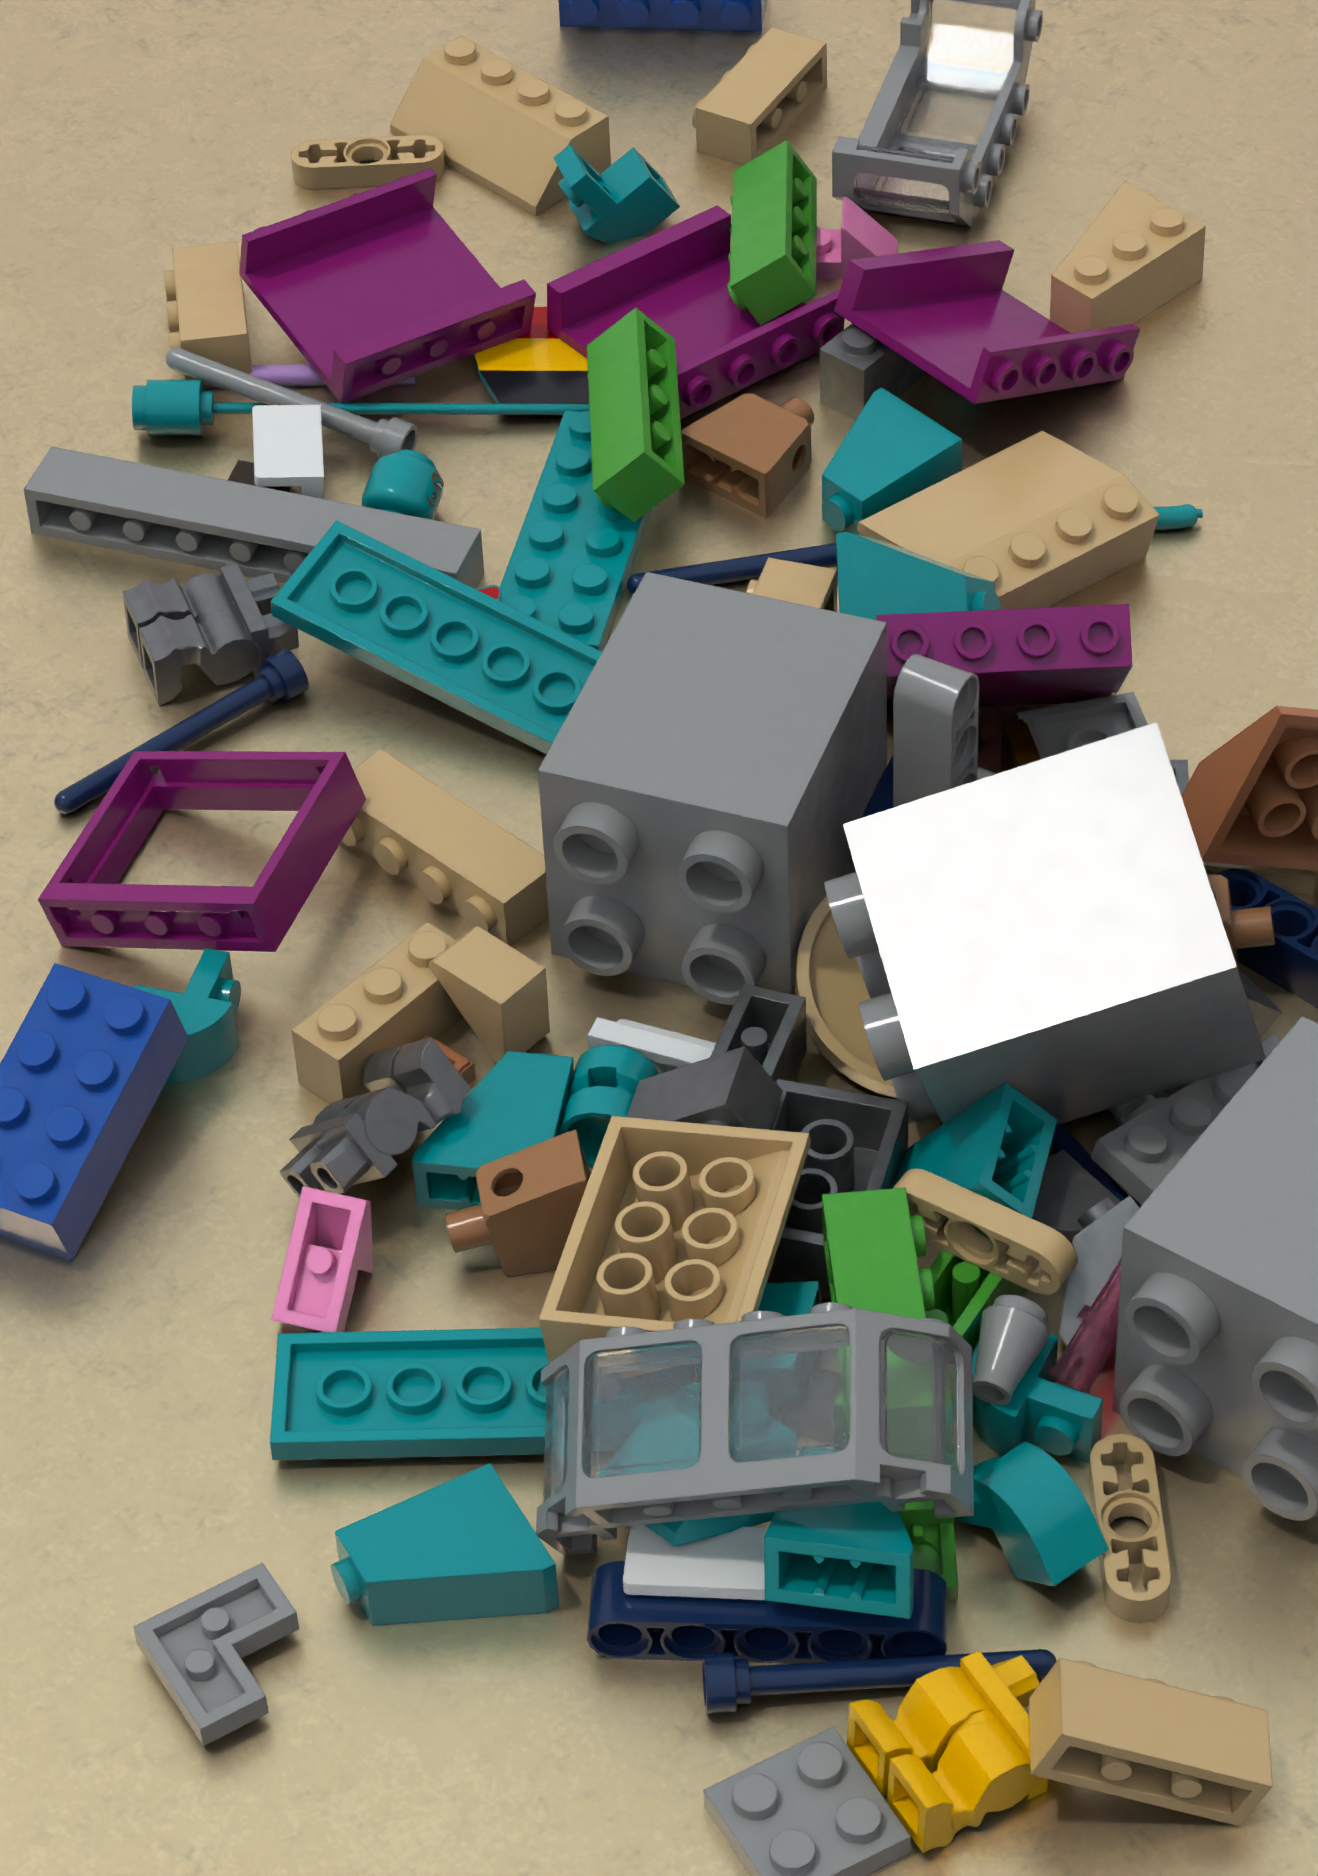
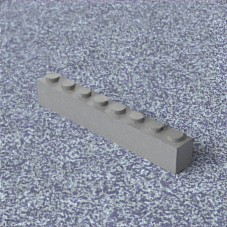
M58 447L50 448L24 487L31 533L220 570V567L237 563L243 575L257 577L273 573L277 582L281 583L288 581L336 520L474 589L477 588L484 575L481 529Z

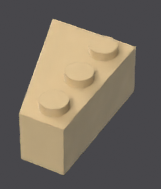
M1124 181L1051 275L1050 321L1070 333L1135 324L1202 280L1206 226Z

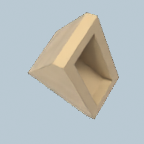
M479 926L471 928L428 963L436 978L495 1063L508 1051L526 1052L550 1032L546 968Z

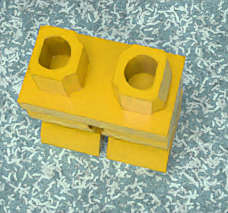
M980 1650L961 1658L960 1667L940 1668L916 1679L901 1702L897 1718L894 1720L890 1719L877 1701L865 1699L849 1703L847 1746L882 1796L887 1795V1803L922 1853L936 1847H947L952 1842L957 1831L966 1826H979L985 1814L989 1811L1001 1812L1011 1808L1025 1796L1030 1800L1048 1791L1049 1779L1031 1775L1029 1714L1024 1708L1029 1706V1698L1040 1683L1036 1672L1022 1655L990 1665Z

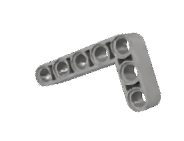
M919 654L912 655L902 667L895 686L893 699V808L997 774L977 767L979 679L976 674Z

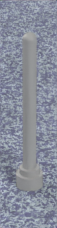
M173 348L166 355V363L171 369L265 405L321 404L322 426L369 443L370 450L377 453L378 459L399 450L414 451L418 437V427L410 422L393 417L389 421L381 419L377 423L181 348Z

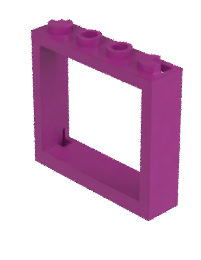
M134 751L43 890L38 901L61 946L205 950V948L219 951L276 952L365 803L366 797L346 752ZM150 766H159L158 772L153 774ZM164 810L298 811L253 887L117 884Z

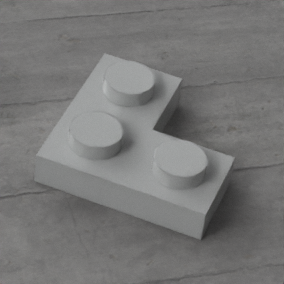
M262 1562L133 1626L136 1643L201 1744L205 1746L269 1713L266 1695L241 1658L299 1630L297 1612Z

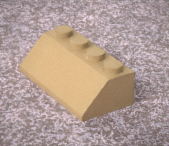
M462 35L423 58L390 122V133L395 136L429 135L439 139L443 144L446 165L536 216L567 197L558 184L564 176L554 157L569 144L599 174L611 166L608 115Z

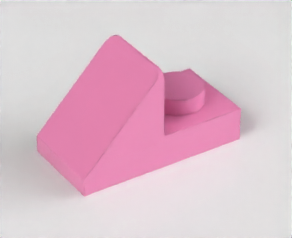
M843 197L841 230L817 227L816 280H843L848 262L852 259L897 254V238L851 199Z
M302 1187L271 1320L322 1332H344L358 1270L372 1273L371 1201L310 1187Z

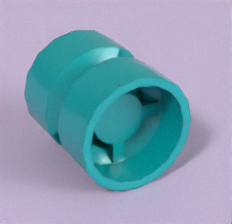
M607 1044L592 1047L581 1054L575 1066L569 1090L570 1098L565 1106L559 1135L573 1130L577 1131L590 1168L593 1169L611 1116L626 1117L639 1080L659 1074L653 1062L636 1050L618 1045Z

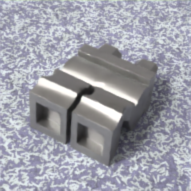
M235 563L220 567L221 575L203 573L193 577L182 587L173 578L164 584H156L145 579L138 586L123 591L127 634L142 669L144 668V674L159 706L173 700L183 689L180 675L185 665L194 663L216 685H224L238 681L250 672H253L255 676V672L261 669L262 661L282 649L293 650L299 648L298 629L272 616L271 600L280 590L273 573L244 579L238 564Z
M432 1037L405 1044L402 1048L398 1046L373 1053L364 1067L363 1084L371 1092L332 1102L316 1116L313 1124L302 1127L289 1139L299 1153L280 1170V1174L299 1199L303 1186L341 1194L345 1193L352 1185L385 1178L398 1165L391 1156L401 1154L409 1149L416 1139L417 1132L432 1129L440 1121L460 1114L462 1101L472 1088Z

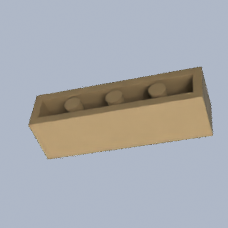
M382 749L353 769L366 797V801L342 840L344 844L355 846L376 860L387 873L400 876L421 890L429 901L434 904H442L463 918L471 928L479 926L509 946L513 945L549 917L544 854Z

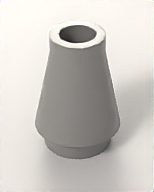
M1001 1295L995 1299L993 1306L983 1311L975 1374L972 1380V1393L982 1401L994 1405L1010 1403L1015 1388L1049 1339V1331L1046 1327L1048 1315L1037 1303L1017 1295Z

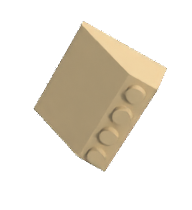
M1041 431L858 522L857 530L863 536L882 540L993 581L1001 609L1051 607L1146 558L1160 514L1123 473Z
M611 1116L538 1319L549 1364L579 1340L606 1337V1332L615 1327H638L648 1332L673 1329L675 1322L684 1319H705L715 1324L739 1322L744 1314L758 1311L811 1145L810 1134ZM668 1369L624 1373L621 1375L623 1376V1381Z

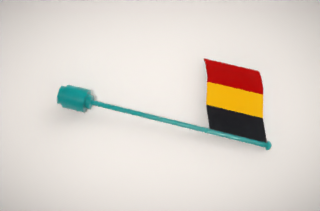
M534 307L531 332L529 334L473 354L479 378L495 403L327 404L354 414L563 415L565 410L589 411L588 362L586 357L547 329V307ZM147 380L146 385L133 386L134 430H147L148 436H203L204 425H214L215 414H252L254 406L265 404L215 402L214 392L204 391L202 380Z

